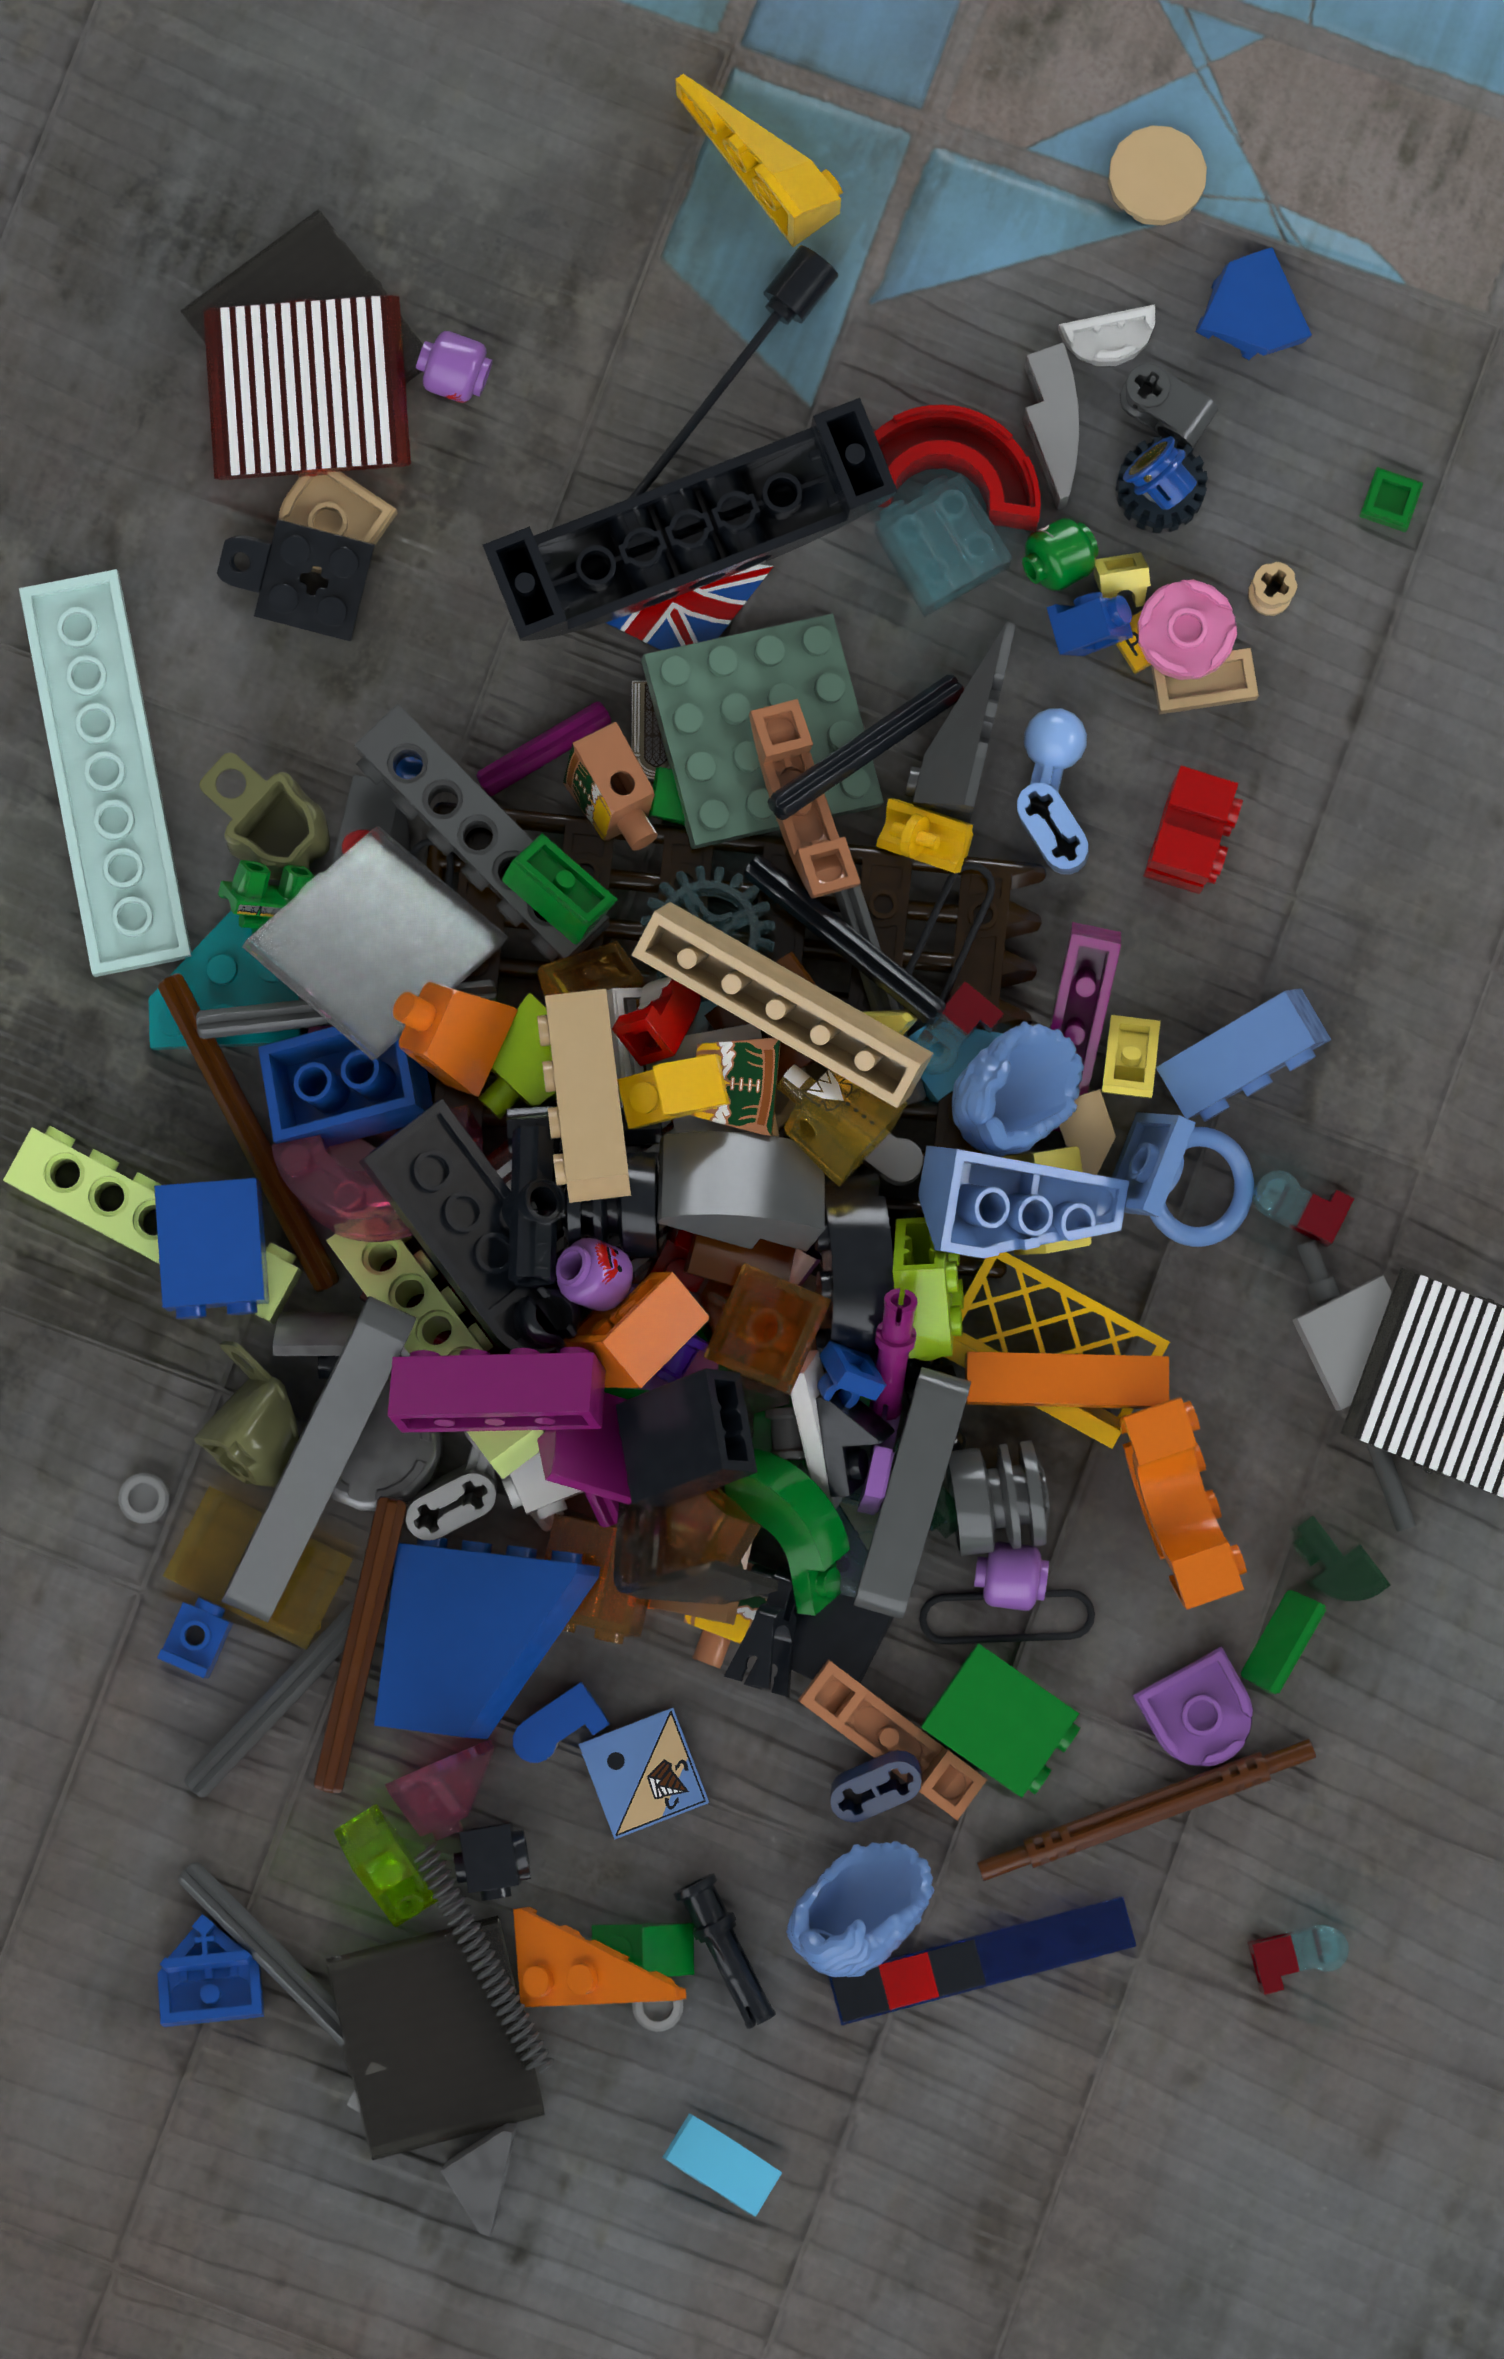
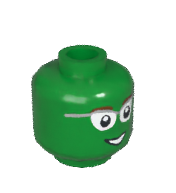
M1068 518L1058 519L1027 537L1025 557L1022 558L1023 569L1033 583H1041L1046 589L1054 592L1063 590L1092 573L1095 567V558L1099 554L1097 541L1085 524L1081 522L1076 523Z

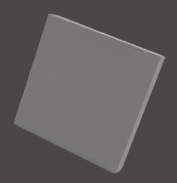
M1384 1275L1378 1276L1292 1320L1336 1411L1342 1410L1378 1392L1405 1319ZM1410 1330L1390 1385L1397 1382L1413 1340ZM1420 1349L1417 1351L1409 1375L1417 1372L1422 1358Z

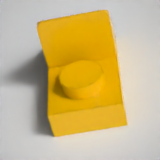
M718 1054L653 1065V1070L617 1079L628 1129H638L730 1104Z

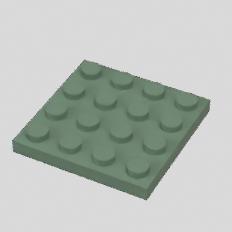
M833 613L647 653L641 658L670 769L673 771L691 849L780 830L776 816L769 809L767 803L770 797L755 747L749 717L750 711L798 699L813 742L810 753L814 764H817L865 731ZM873 760L824 793L833 818L878 808L884 803Z

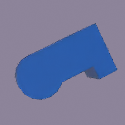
M580 1682L523 1721L514 1732L513 1747L516 1754L522 1760L530 1763H540L549 1759L555 1753L560 1741L583 1725H586L591 1734L595 1735L611 1723L585 1684Z

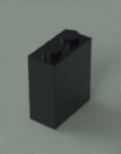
M705 1368L615 1404L632 1504L669 1507L757 1473L740 1372Z

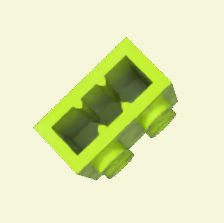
M925 1217L896 1219L893 1281L894 1289H900L899 1305H903L905 1289L914 1293L918 1300L913 1327L917 1334L914 1348L909 1352L908 1359L917 1358L922 1361H931L940 1357L953 1356V1336H962L963 1334L961 1309H964V1293L962 1279H958L957 1266H960V1254L934 1249Z

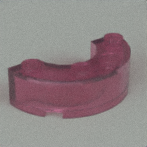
M465 1105L450 1108L482 1151V1128L469 1107ZM321 1135L272 1145L274 1160L284 1182L306 1212L313 1219L330 1228L333 1233L348 1239L365 1242L392 1241L413 1235L366 1171H353L339 1165L336 1156Z

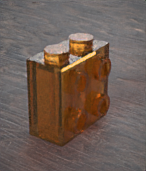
M555 1514L544 1560H551L552 1550L583 1554L582 1564L600 1567L599 1578L562 1631L575 1633L577 1625L595 1629L593 1638L616 1644H623L625 1636L641 1637L663 1537L616 1526L603 1528L595 1521L570 1515Z

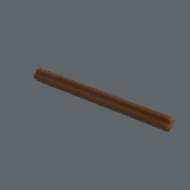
M176 973L163 979L158 983V989L256 1178L261 1182V1188L309 1281L317 1292H322L338 1283L339 1277L215 1038L203 1039L197 1033L196 1014L201 1010L184 977Z

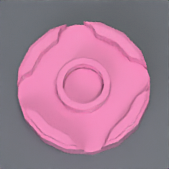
M1181 580V582L1167 584L1158 588L1144 603L1137 624L1138 644L1147 662L1161 674L1178 680L1200 679L1217 671L1231 654L1237 637V626L1232 612L1233 609L1228 599L1212 585L1197 580Z

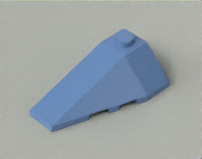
M926 1146L918 1197L935 1250L978 1258L999 1256V1253L1019 1249L1028 1250L1038 1248L1044 1244L1064 1240L1073 1241L1121 1231L1129 1181L965 1150Z

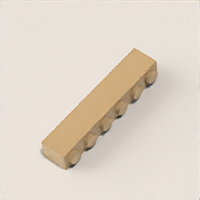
M671 902L654 911L632 953V956L896 1108L911 1096L934 1054Z

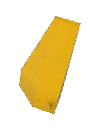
M685 74L675 79L676 96L793 248L840 214L841 198L839 195L843 191L829 170L824 169L820 172L811 159Z

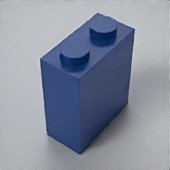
M257 1178L154 1186L162 1308L167 1311H176V1319L207 1317L206 1308L227 1307V1315L258 1313L257 1304L269 1303L261 1182Z

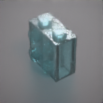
M961 473L951 479H948L947 475L935 478L921 489L922 496L908 504L905 503L904 499L892 503L878 514L881 520L875 522L874 534L924 617L1010 568L1011 554Z

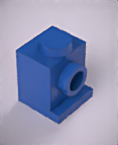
M1094 592L1074 599V606L1054 604L1046 607L1059 655L1086 656L1133 637L1130 626L1132 619L1131 609L1127 600L1122 595L1103 598L1102 592Z
M200 1597L197 1598L195 1605L183 1602L163 1649L160 1650L157 1658L201 1678H210L234 1623L222 1618L226 1608ZM197 1625L204 1630L205 1638L201 1644L195 1646L188 1641L187 1632L191 1627Z

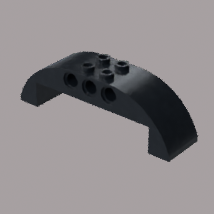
M860 398L814 415L809 429L533 536L529 526L483 544V549L520 641L546 639L587 629L630 615L774 559L819 539L867 514L897 494V489Z

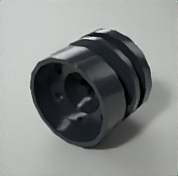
M626 1152L631 1196L569 1203L567 1184L561 1185L567 1203L565 1213L561 1217L562 1231L565 1233L569 1247L575 1241L586 1238V1236H594V1239L607 1244L609 1236H619L621 1250L629 1258H658L657 1152Z

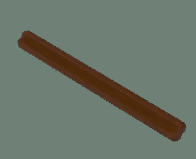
M380 1496L376 1502L313 1782L315 1788L327 1793H340L344 1788L407 1508L405 1501L395 1497Z

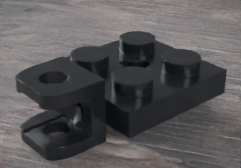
M277 519L272 542L244 535L226 539L217 575L223 582L231 586L259 593L254 617L352 641L375 544ZM238 552L245 553L249 557L250 566L247 570H240L235 565L234 558ZM313 566L322 568L321 576L329 579L327 588H318L316 595L308 593L307 584L300 581L301 574L310 573Z

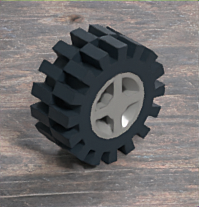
M1162 436L1153 437L1152 442L1148 444L1145 440L1137 444L1134 451L1130 450L1125 456L1123 464H1121L1115 490L1118 491L1117 502L1119 507H1124V516L1129 521L1132 518L1137 521L1136 527L1142 530L1145 529V526L1152 527V533H1161L1164 528H1169V532L1178 530L1179 525L1182 523L1187 525L1193 519L1194 514L1198 513L1204 500L1208 480L1207 471L1203 472L1202 469L1204 462L1200 455L1195 458L1192 454L1194 448L1188 444L1185 447L1178 445L1179 439L1174 438V447L1186 452L1185 458L1181 463L1195 478L1197 483L1194 489L1181 502L1168 510H1162L1147 492L1141 495L1135 494L1134 484L1123 480L1124 473L1128 467L1148 448L1162 440ZM1159 449L1156 455L1159 456L1164 450Z

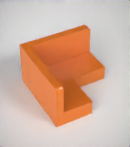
M651 1272L617 1307L608 1311L593 1310L580 1323L575 1337L571 1339L564 1338L563 1341L565 1342V1347H581L594 1352L606 1370V1388H642L709 1320V1316L673 1272Z

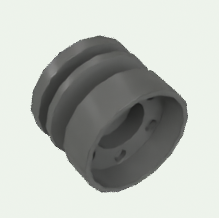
M1032 1440L1018 1443L1019 1465L1014 1466L1011 1464L1007 1444L998 1445L996 1468L992 1469L986 1468L979 1447L951 1452L947 1466V1480L955 1537L960 1557L993 1552L995 1529L1005 1528L1009 1543L1013 1549L1021 1548L1020 1526L1028 1525L1033 1547L1047 1544L1046 1530L1050 1517L1048 1489L1044 1468L1035 1454Z

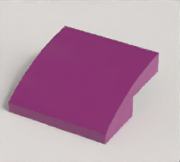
M604 1392L602 1429L546 1430L537 1439L545 1480L629 1505L632 1501L627 1483V1471L615 1405L628 1399Z

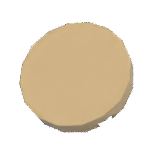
M1152 125L1133 131L1119 143L1110 161L1108 185L1114 202L1121 210L1124 209L1127 214L1133 216V219L1143 224L1163 226L1183 219L1197 205L1206 186L1207 166L1201 149L1188 135L1172 127Z

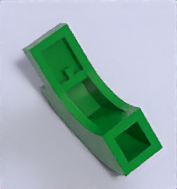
M754 1449L757 1473L724 1485L729 1514L757 1522L777 1539L789 1563L797 1613L815 1616L841 1594V1575L837 1569L836 1561L850 1550L844 1525L829 1498L807 1474L777 1455Z

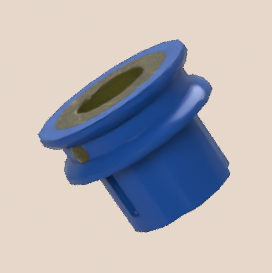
M1171 436L1158 441L1143 452L1128 467L1123 476L1124 481L1134 484L1135 494L1141 495L1147 492L1162 510H1168L1181 502L1194 489L1197 483L1195 478L1181 463L1185 458L1186 452L1174 447L1175 439Z

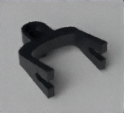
M755 1563L747 1580L746 1594L759 1596L767 1599V1601L758 1607L754 1620L724 1677L742 1682L744 1674L748 1669L747 1663L749 1658L756 1656L757 1660L744 1685L760 1690L762 1688L771 1690L772 1665L775 1664L778 1671L774 1677L772 1693L790 1698L793 1644L797 1625L796 1615L794 1614L796 1601L790 1568L780 1566L775 1570Z

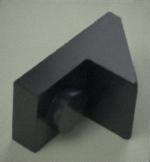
M841 1389L837 1390L829 1401L824 1400L821 1394L816 1397L830 1497L850 1496L864 1484L869 1465L866 1451L860 1449V1445L881 1444L895 1432L888 1422L860 1400L851 1408L844 1407L838 1396Z

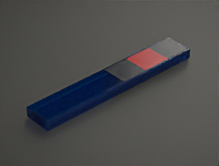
M1119 1896L888 1958L882 1964L867 1971L863 1976L828 1977L842 2026L1136 1947L1137 1945L1124 1897Z

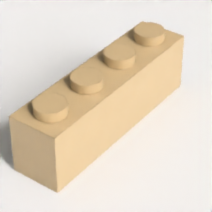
M606 989L545 996L547 1015L537 1016L540 1046L551 1045L552 1061H544L542 1064L546 1092L556 1091L558 1107L548 1108L551 1139L561 1138L563 1148L562 1154H553L556 1185L567 1184L569 1203L631 1196Z

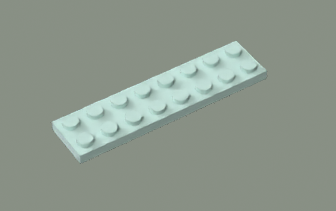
M115 569L19 588L92 975L98 977L191 957L190 941L119 573Z

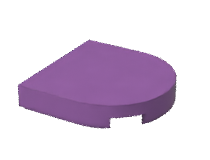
M1222 1646L1132 1695L1160 1746L1171 1757L1188 1765L1213 1766L1229 1760L1243 1747L1251 1729L1253 1709L1250 1697Z

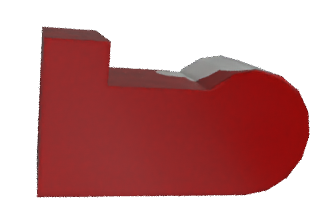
M670 977L649 982L642 989L641 1005L638 1006L636 1011L620 1015L612 1030L640 1066L673 1057L699 1011L701 1004L700 994Z

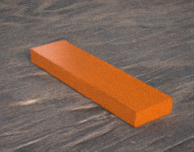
M967 1351L965 1354V1379L971 1381L965 1405L1146 1409L1169 1401V1356Z

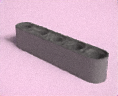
M921 1367L889 1476L885 1498L881 1504L853 1603L854 1606L903 1619L954 1446L971 1381Z

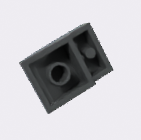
M706 1131L664 1134L659 1143L657 1223L752 1249L759 1239L807 1252L825 1230V1147L794 1139L745 1132Z

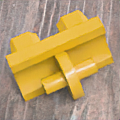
M889 798L886 806L885 824L877 839L876 847L953 873H960L964 858L968 856L972 842L973 824L895 798Z

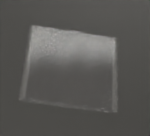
M378 826L373 828L323 873L319 872L313 879L308 881L300 889L299 894L253 933L242 947L369 1058L375 1060L400 1039L405 1028V1024L396 1020L393 1016L394 1004L401 994L411 992L419 997L423 986L428 982L455 989L504 944L508 936Z

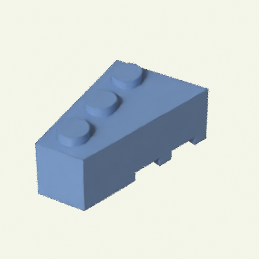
M1302 988L1286 990L1157 1066L1156 1069L1184 1117L1190 1119L1200 1115L1202 1120L1206 1122L1230 1108L1226 1099L1242 1090L1248 1097L1273 1082L1269 1075L1287 1066L1289 1071L1302 1066L1316 1057L1313 1050L1329 1042L1331 1038Z

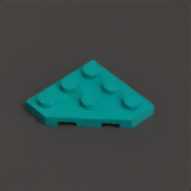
M231 910L191 952V957H186L170 974L171 976L179 973L184 977L200 1010L300 1000L299 977L264 946L256 943L253 939L251 928H241L239 926V915L233 914ZM290 920L298 928V921ZM280 931L298 946V939L289 931ZM274 937L271 943L299 966V958ZM157 988L148 998L150 1048L152 1050L189 1049L164 998ZM301 1028L216 1037L215 1039L219 1047L263 1046L300 1036Z

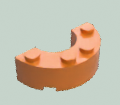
M1177 1397L1120 1417V1431L1122 1434L1128 1433L1130 1442L1123 1444V1449L1134 1489L1160 1560L1165 1558L1174 1575L1168 1577L1182 1605L1188 1610L1244 1590L1240 1575L1247 1573L1242 1553L1237 1544L1230 1546L1229 1541L1224 1536L1216 1520L1222 1518L1217 1498L1212 1489L1205 1491L1200 1472L1206 1471V1464L1193 1433L1200 1430V1424L1191 1401L1183 1403L1182 1397Z

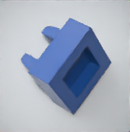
M829 1341L819 1355L827 1373L820 1378L817 1388L826 1401H829L833 1394L841 1389L838 1394L844 1407L851 1408L858 1402L860 1396L876 1401L887 1386L868 1354Z

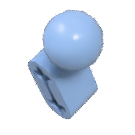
M1049 708L1037 713L1029 721L1024 732V747L1028 757L1035 764L1030 785L1021 791L1017 799V812L1022 825L1051 869L1060 874H1073L1085 866L1089 856V846L1084 832L1059 795V788L1064 769L1072 767L1082 758L1087 746V733L1083 722L1074 713L1063 708ZM1037 797L1041 802H1046L1047 800L1052 802L1048 806L1050 821L1061 839L1064 838L1068 844L1075 841L1079 844L1075 848L1076 858L1069 861L1065 856H1060L1059 858L1054 856L1058 851L1056 836L1039 814H1033L1032 816L1027 814L1031 810L1030 800Z

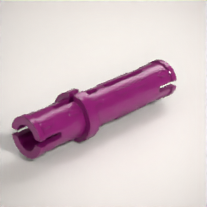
M896 1288L886 1293L884 1297L883 1322L878 1325L875 1336V1343L879 1347L876 1367L887 1386L876 1401H870L869 1408L882 1418L883 1405L887 1404L886 1420L896 1419L902 1412L906 1367L909 1352L915 1346L917 1335L913 1322L918 1300L914 1293L906 1289L903 1305L898 1304L900 1289Z

